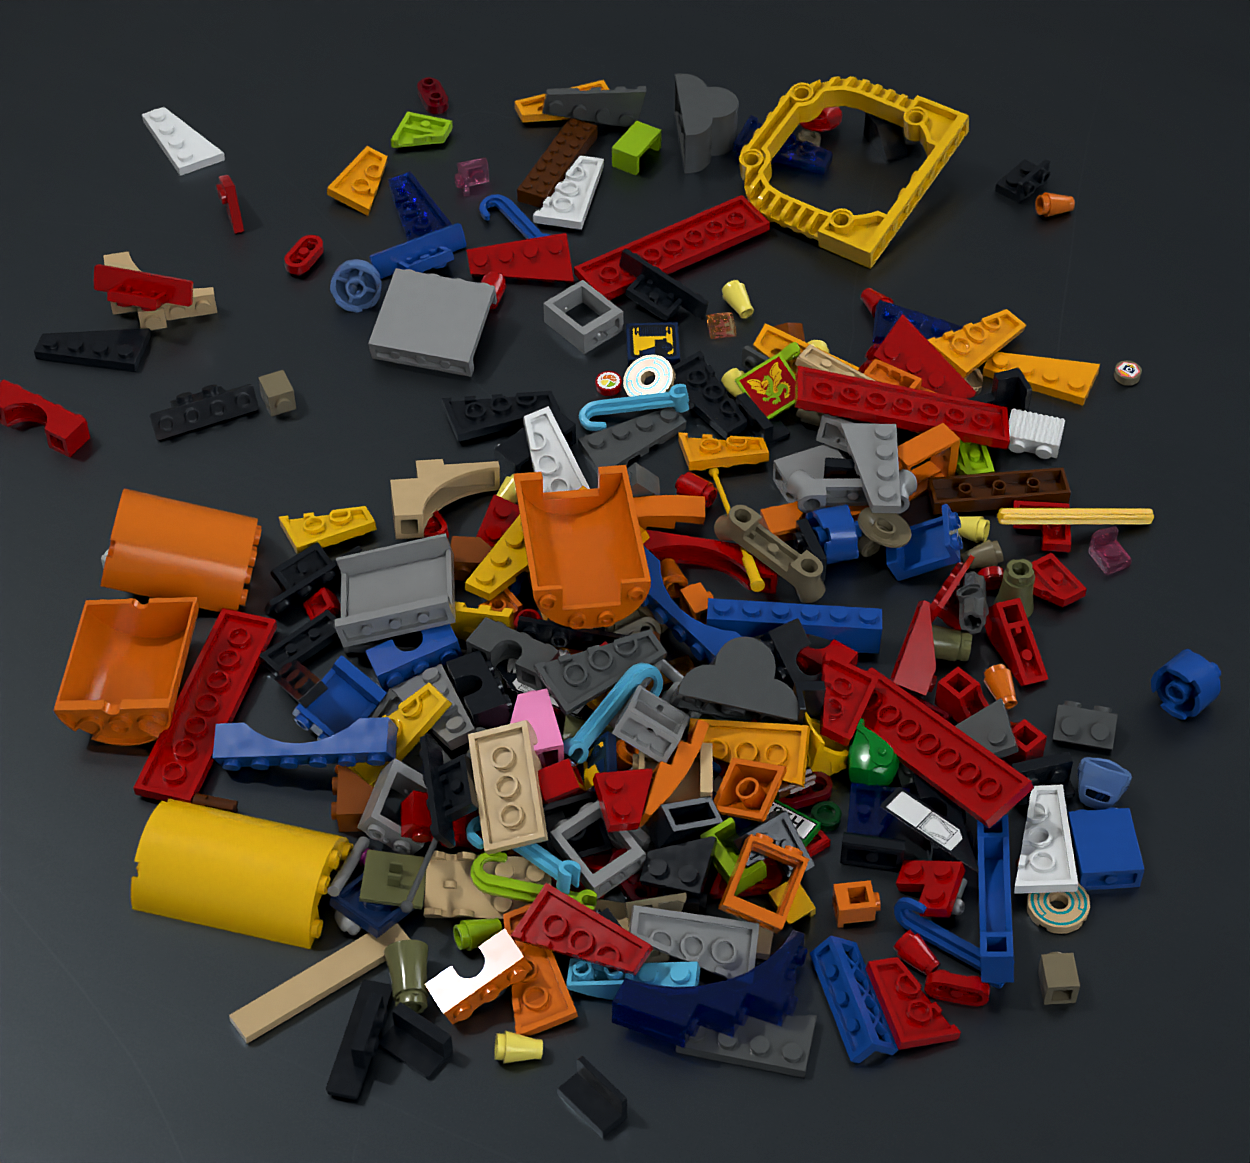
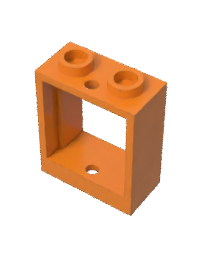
M944 423L898 446L899 470H909L917 479V490L909 496V501L927 492L928 478L956 475L960 438ZM930 458V461H928V462H926V463H924V464H922V465H920V466L914 468L913 470H911V467H913V466H915V465H917V464L923 462L924 460Z
M756 833L754 836L750 834L745 839L718 909L748 922L760 923V927L777 934L784 927L809 859L802 856L803 852L795 847L786 845L783 848L773 844L774 839L767 835ZM752 850L793 867L776 913L734 896Z

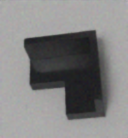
M1018 367L994 373L991 393L968 398V400L1007 407L1009 421L1011 410L1014 408L1029 412L1032 388Z
M773 811L767 815L765 822L756 821L723 840L726 846L734 847L739 857L745 839L750 834L755 836L756 833H761L774 839L773 844L783 848L789 845L803 852L802 856L809 859L805 871L815 866L787 811ZM752 850L745 868H749L760 860L766 859L767 856ZM774 860L784 880L788 881L793 867Z

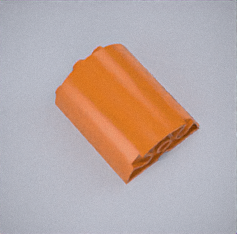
M124 488L113 525L110 547L106 556L100 586L152 598L197 597L199 608L215 612H221L222 608L238 611L239 605L245 606L248 589H244L243 586L244 584H250L253 570L251 567H254L257 555V547L253 545L258 546L262 526L257 525L258 518Z
M132 598L86 600L53 710L57 717L73 731L76 732L78 729L92 734V740L106 744L131 746L149 743L158 739L160 733L169 728L199 612L198 598H149L147 604H141L138 600Z

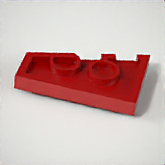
M825 652L822 658V681L825 683L826 693L820 715V734L847 747L879 677Z
M898 957L868 961L865 969L898 1050L959 1039L961 1031L955 1024L950 1025L942 1016L943 1010L936 1002L932 1003L921 990L922 985Z

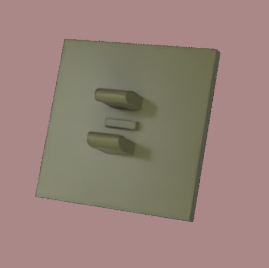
M367 849L359 901L400 907L401 903L407 899L425 857ZM426 871L412 901L413 908L422 909Z

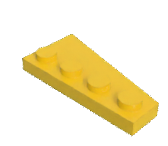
M520 515L465 582L466 591L491 601L516 582V577L522 572H529Z

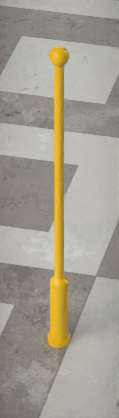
M709 468L708 473L715 481L728 514L731 507L718 477L719 469ZM740 546L743 554L742 562L750 580V587L754 592H760L765 588L764 580L759 574L753 556Z

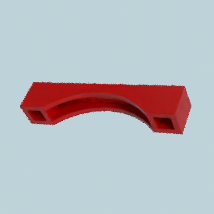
M646 530L650 538L643 545L660 562L671 558L676 564H696L713 568L734 578L747 590H752L749 577L742 562L743 554L739 544ZM753 556L759 574L765 583V588L760 592L776 594L780 575Z

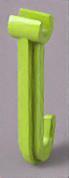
M485 852L474 860L471 866L472 882L479 891L486 894L533 903L544 886L488 874L483 870V866L487 862H506L508 858L506 853L497 852L488 855ZM585 889L579 893L570 891V894H566L583 905L589 904L585 906L593 911L594 906L597 905V894L592 890Z

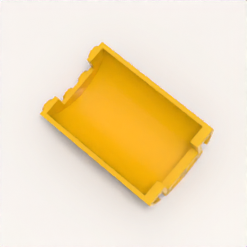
M168 799V802L162 801L154 809L138 844L134 862H139L136 867L138 877H131L132 909L311 949L314 939L320 937L323 928V920L319 918L318 912L319 901L322 894L326 895L328 892L332 869H335V872L340 870L353 849V844L349 843V840L344 836Z

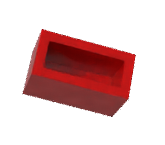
M569 758L538 770L543 802L551 803L587 792L577 765Z

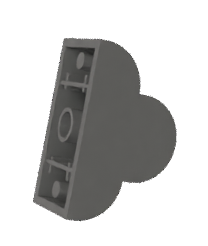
M675 74L674 113L685 174L695 173L705 169L710 164L711 156L726 154L736 146L738 98L733 92L725 88L706 87L705 83L694 75Z
M737 637L728 641L722 646L709 665H701L689 671L675 689L670 701L672 706L679 709L733 721L751 722L756 719L757 722L794 724L798 719V701L794 692L782 681L774 679L776 665L772 652L763 642L752 637Z

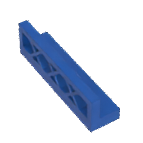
M830 935L809 954L850 1061L861 1063L874 1051L890 1055L895 1054L898 1051L897 1045L865 969L866 965L857 943ZM877 1033L882 1037L883 1041L879 1040Z

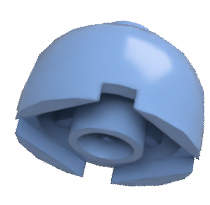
M359 259L348 260L339 265L332 275L330 285L331 294L336 299L335 302L338 306L351 312H362V309L375 306L380 298L382 281L377 269L367 261Z

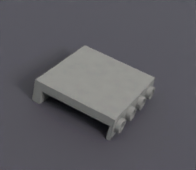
M396 268L368 343L371 357L378 360L472 377L474 371L473 357L491 304L497 303L495 286L483 282L475 283L461 278L453 279L437 274H425L411 269L403 270Z
M446 533L336 558L341 571V618L335 619V629L343 648L456 623L454 554Z

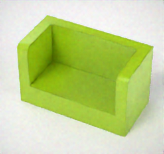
M636 121L613 145L612 167L637 175L639 173V158L648 148L656 151L660 150L662 130Z
M732 817L700 835V839L710 836L716 837L718 842L712 864L727 885L738 859L734 847L726 846L723 841L736 833L735 821ZM763 860L744 869L735 891V896L767 877L766 864Z

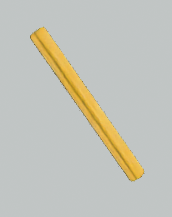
M1000 508L997 518L1001 525H1150L1154 520V514L1150 508Z

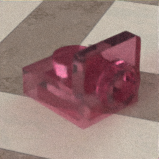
M486 157L457 163L458 173L454 174L455 183L458 189H462L464 196L470 195L469 186L489 182V169Z
M1116 526L1100 529L1091 536L1088 553L1106 575L1131 565L1132 558L1117 541L1119 530Z

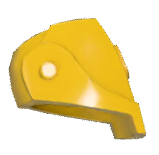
M805 712L803 725L810 727L806 768L810 767L812 772L819 771L828 776L846 769L850 749L849 744L846 747L821 735L820 720L810 718L808 713Z

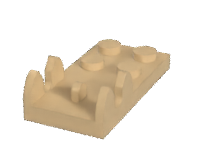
M524 720L468 734L484 851L489 855L548 841L538 770L542 769V765L534 750V745H537L538 740L531 724Z
M434 851L426 869L423 915L425 918H499V920H503V914L531 903L479 891L471 879V866L479 856L474 853L459 852L457 854H446L445 852ZM507 856L506 862H487L483 866V870L488 874L540 885L548 883L552 886V877L524 857Z

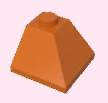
M732 758L713 800L719 814L765 822L785 777L787 768L780 765Z

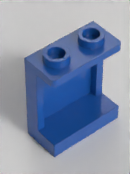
M948 504L941 505V517L910 526L912 535L907 545L900 548L886 547L887 566L897 581L961 562L960 550L963 549V542L958 533V528H961V521L958 513L952 512Z
M341 655L333 664L331 670L321 680L328 689L307 708L298 704L292 714L296 717L294 719L301 728L306 731L312 730L319 736L317 740H321L348 728L359 718H368L380 705L387 693Z
M1111 807L1104 810L1080 809L1068 812L1070 835L1078 866V883L1085 890L1140 887L1145 869L1130 808L1118 809Z

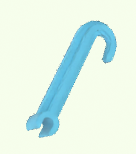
M676 384L670 388L669 392L589 402L580 410V424L587 430L600 431L607 428L606 423L589 421L591 417L673 407L676 412H686L689 410V397L686 385Z
M638 663L630 667L575 736L563 741L564 753L578 764L586 761L589 756L588 749L645 678L650 677L653 679L654 684L650 692L659 697L663 688V678L660 671L649 663Z
M477 816L468 823L466 836L473 846L483 849V839L475 833L481 831L480 817ZM537 843L513 849L556 879V887L561 892L570 894L571 884L576 888L579 887L581 867L577 862L573 860L561 861Z

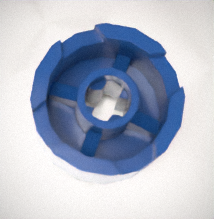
M847 504L816 509L806 514L805 518L809 521L827 557L826 565L859 557L858 538L862 536V530L858 525V521H854Z
M1185 649L1153 674L1151 690L1152 693L1157 691L1158 696L1163 701L1160 705L1163 710L1173 717L1184 720L1187 717L1197 716L1218 698L1221 691L1219 679L1221 671L1217 664L1207 661L1190 649Z

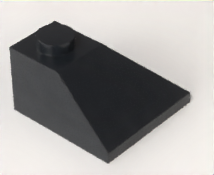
M594 790L543 805L548 841L540 843L545 850L561 861L564 860L551 844L550 832L561 820H569L578 814L580 808L585 804L596 802L597 798ZM599 818L567 840L581 859L613 849L602 818Z

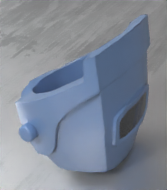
M1083 758L1078 766V794L1080 802L1096 810L1111 808L1130 786L1131 773L1108 759Z

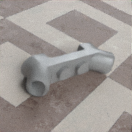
M799 469L794 471L787 481V492L797 498L798 509L805 514L816 509L825 508L826 506L845 504L848 506H869L862 489L861 479H815L804 470ZM906 469L899 470L900 513L909 508V496L917 490L916 476Z

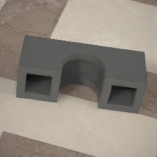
M487 617L483 619L466 640L468 654L480 650L484 660L490 659L494 669L503 660L517 659L515 662L517 682L536 691L546 689V686L534 670V664L542 661L545 663L553 661L560 656L559 650L551 644H544L524 632L520 633L507 627L500 621L496 622Z

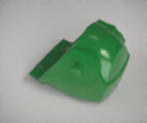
M860 718L848 754L849 779L853 784L867 790L883 788L890 785L894 780L900 761L894 749L876 733L864 727V719Z

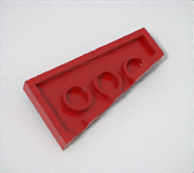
M567 233L467 249L471 276L483 277L489 272H498L504 278L542 280L543 282L558 281L575 284Z
M903 314L873 355L872 359L876 358L922 378L921 386L938 394L968 399L975 397L977 393Z
M545 883L510 935L516 941L635 976L653 950L651 944L548 883Z

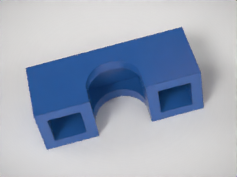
M450 624L420 630L423 641L418 648L412 651L399 650L392 639L366 650L381 688L386 692L388 689L423 673L428 668L439 664L445 666L447 661L463 656L457 637Z

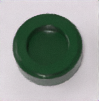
M821 801L812 807L811 818L821 823V830L823 832H831L839 827L842 813L837 804L830 801Z

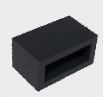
M711 796L662 804L645 823V827L655 848L659 849L700 839L701 834L720 824L723 820Z

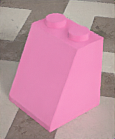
M548 689L531 690L518 694L510 724L524 720L531 724L538 740L537 745H534V750L539 757L542 769L564 760V744Z

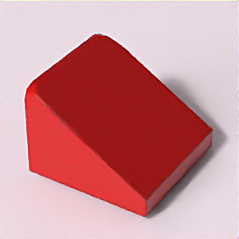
M325 587L303 603L310 620H313L326 610H329L337 618L341 616V604L337 596Z

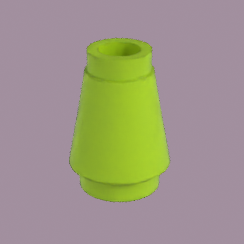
M499 918L461 920L460 924L454 925L453 933L457 947L460 950L466 949L471 951L503 929Z

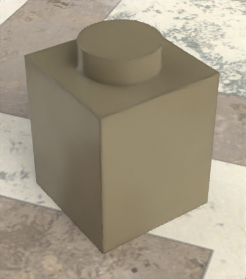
M284 370L258 377L261 397L271 417L296 409L294 390Z
M1061 952L1041 954L1037 972L1044 1005L1076 1003L1080 983L1074 954Z

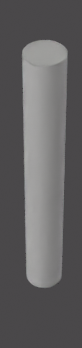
M362 836L356 842L328 887L329 895L336 897L343 889L359 863L363 852L370 845V840L367 837Z

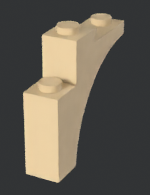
M129 251L104 255L106 266L142 272L132 261ZM213 287L193 288V304L190 307L165 303L156 311H143L139 306L121 307L116 302L110 301L113 315L138 311L141 329L150 328V330L167 328L166 321L217 313Z
M443 459L416 461V478L390 480L396 539L424 538L427 522L436 510L439 511L451 502L469 495L499 490V461L444 465Z

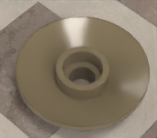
M867 507L858 516V525L862 532L869 539L882 546L900 548L907 545L911 539L912 534L909 525L896 513H872L870 507Z

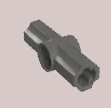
M973 571L965 574L964 579L960 581V588L956 592L959 600V624L962 630H966L970 634L981 632V628L986 624V616L989 614L986 602L985 578Z

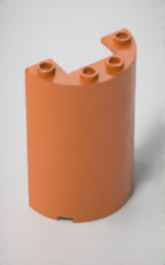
M626 465L598 467V488L543 493L542 471L513 474L533 597L539 610L553 622L571 627L574 630L610 627L636 611L649 593L651 578Z

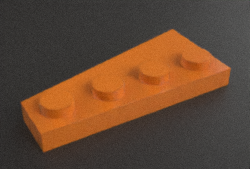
M531 904L503 914L504 928L510 935ZM514 940L533 968L523 980L511 984L516 1034L530 1037L577 1018V1011L553 952Z

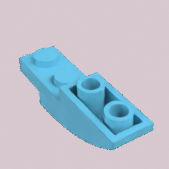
M570 958L566 986L569 990L603 999L645 1004H669V997L698 996L700 966L698 961L644 963L635 976L581 959Z

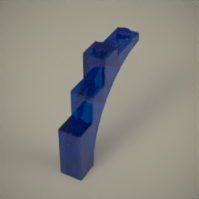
M792 930L782 947L767 961L747 973L722 982L702 986L670 987L650 985L625 978L612 1001V1023L685 1048L690 1036L695 1037L700 1026L734 1037L739 1025L744 1026L748 1016H752L782 1027L787 1015L792 1016L797 1006L798 997L794 996L797 965L803 966L807 956L808 948L804 947L805 934Z

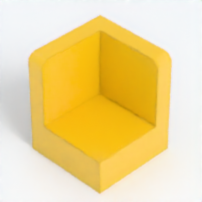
M788 881L769 892V900L775 910L779 907ZM801 884L786 919L788 924L796 922L807 914L810 917L816 914V907Z

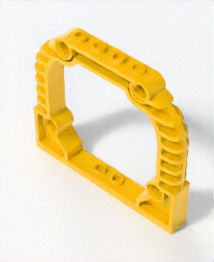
M836 76L827 82L821 83V80H817L810 85L808 83H797L790 88L786 95L780 98L777 107L767 115L761 128L756 129L748 145H744L740 152V173L744 181L747 199L768 221L776 222L784 228L788 227L798 234L802 233L807 238H814L818 240L820 248L871 269L968 134L969 115L918 95L914 100L909 99L905 94L899 95L892 89L887 90L882 85L871 84L866 79L857 80L853 76H849L847 79H841L840 76ZM837 106L859 109L903 127L904 136L910 141H920L927 155V159L920 169L913 172L907 187L901 189L897 201L887 214L875 211L862 215H853L851 211L844 208L836 209L829 213L781 193L769 184L772 177L771 160L799 123L814 120L824 108Z

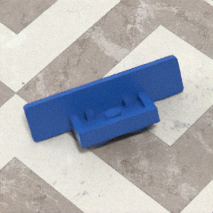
M456 223L369 256V259L379 272L381 279L393 275L396 268L403 270L411 269L415 272L424 273V271L431 268L440 269L445 267L447 262L455 260L453 252L465 248L467 243L462 225Z

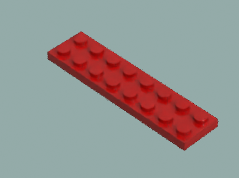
M740 195L574 267V275L580 281L584 280L605 298L611 300L625 294L626 289L636 279L635 276L619 266L621 254L625 248L638 254L643 260L660 268L662 272L668 275L770 230V222L743 195Z
M798 366L795 376V408L855 419L860 422L896 424V428L906 429L911 432L924 433L944 423L963 442L1007 449L1010 443L1007 407Z
M222 608L176 700L170 726L167 730L165 729L160 733L133 787L135 795L168 802V799L192 803L194 795L199 793L214 762L212 757L216 724L233 722L261 663L259 655L267 650L277 629L275 619Z
M871 667L867 671L879 677L861 717L864 719V727L885 740L894 749L899 761L986 827L990 828L1034 789L1030 779L876 669Z

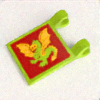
M792 342L778 354L735 379L742 393L746 392L769 420L795 405L796 375L787 362L801 354L800 347L796 342Z

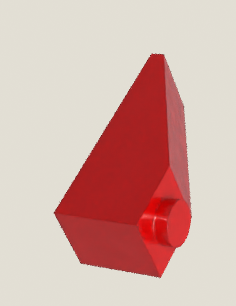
M1021 598L995 603L989 607V614L986 616V624L984 625L989 641L1021 687L1047 681L1049 678Z
M922 600L917 604L890 680L906 691L919 696H926L927 691L932 692L937 676L934 675L936 661L930 603Z

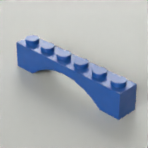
M644 546L651 578V587L641 606H646L653 613L658 623L661 625L665 624L672 631L677 641L680 643L684 642L691 649L696 659L699 661L703 660L709 665L725 643L742 636L735 631L721 630L705 625L681 610L671 599L664 586L660 560Z
M708 598L707 625L721 630L735 631L742 637L763 635L798 618L806 634L830 641L835 639L858 653L879 654L882 609Z
M389 717L359 718L348 728L331 737L307 743H285L269 739L257 733L246 723L216 724L212 758L223 769L237 771L241 767L248 766L258 770L269 769V766L277 765L286 769H295L298 765L307 764L315 768H324L327 764L336 763L340 766L353 767L356 763L366 762L369 765L382 766L385 762H391L396 758L398 727Z
M1004 815L990 828L977 820L981 983L1014 982L1008 815Z

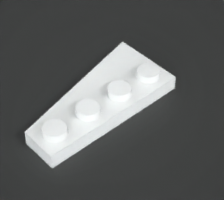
M165 107L142 114L144 124L180 176L225 160L224 152Z
M579 156L567 171L563 182H559L556 185L552 196L545 199L541 210H537L533 214V223L582 230L604 167V159Z
M549 406L524 416L523 422L534 472L542 471L543 493L578 490L582 486L590 489Z
M1063 785L1034 786L1029 800L1014 894L1077 892L1078 879Z

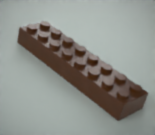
M570 118L518 187L517 201L542 208L545 199L552 196L556 185L559 182H563L567 171L578 157L584 156L597 139V125Z
M1064 467L928 478L927 492L933 515L942 514L941 505L948 504L952 512L961 513L1013 508L1014 500L1069 504L1071 495Z

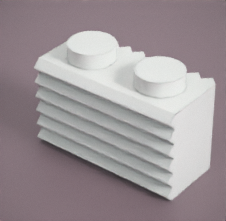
M1012 409L1009 418V450L1014 453H1034L1043 459L1057 458L1065 419L1042 414L1038 415L1026 410Z

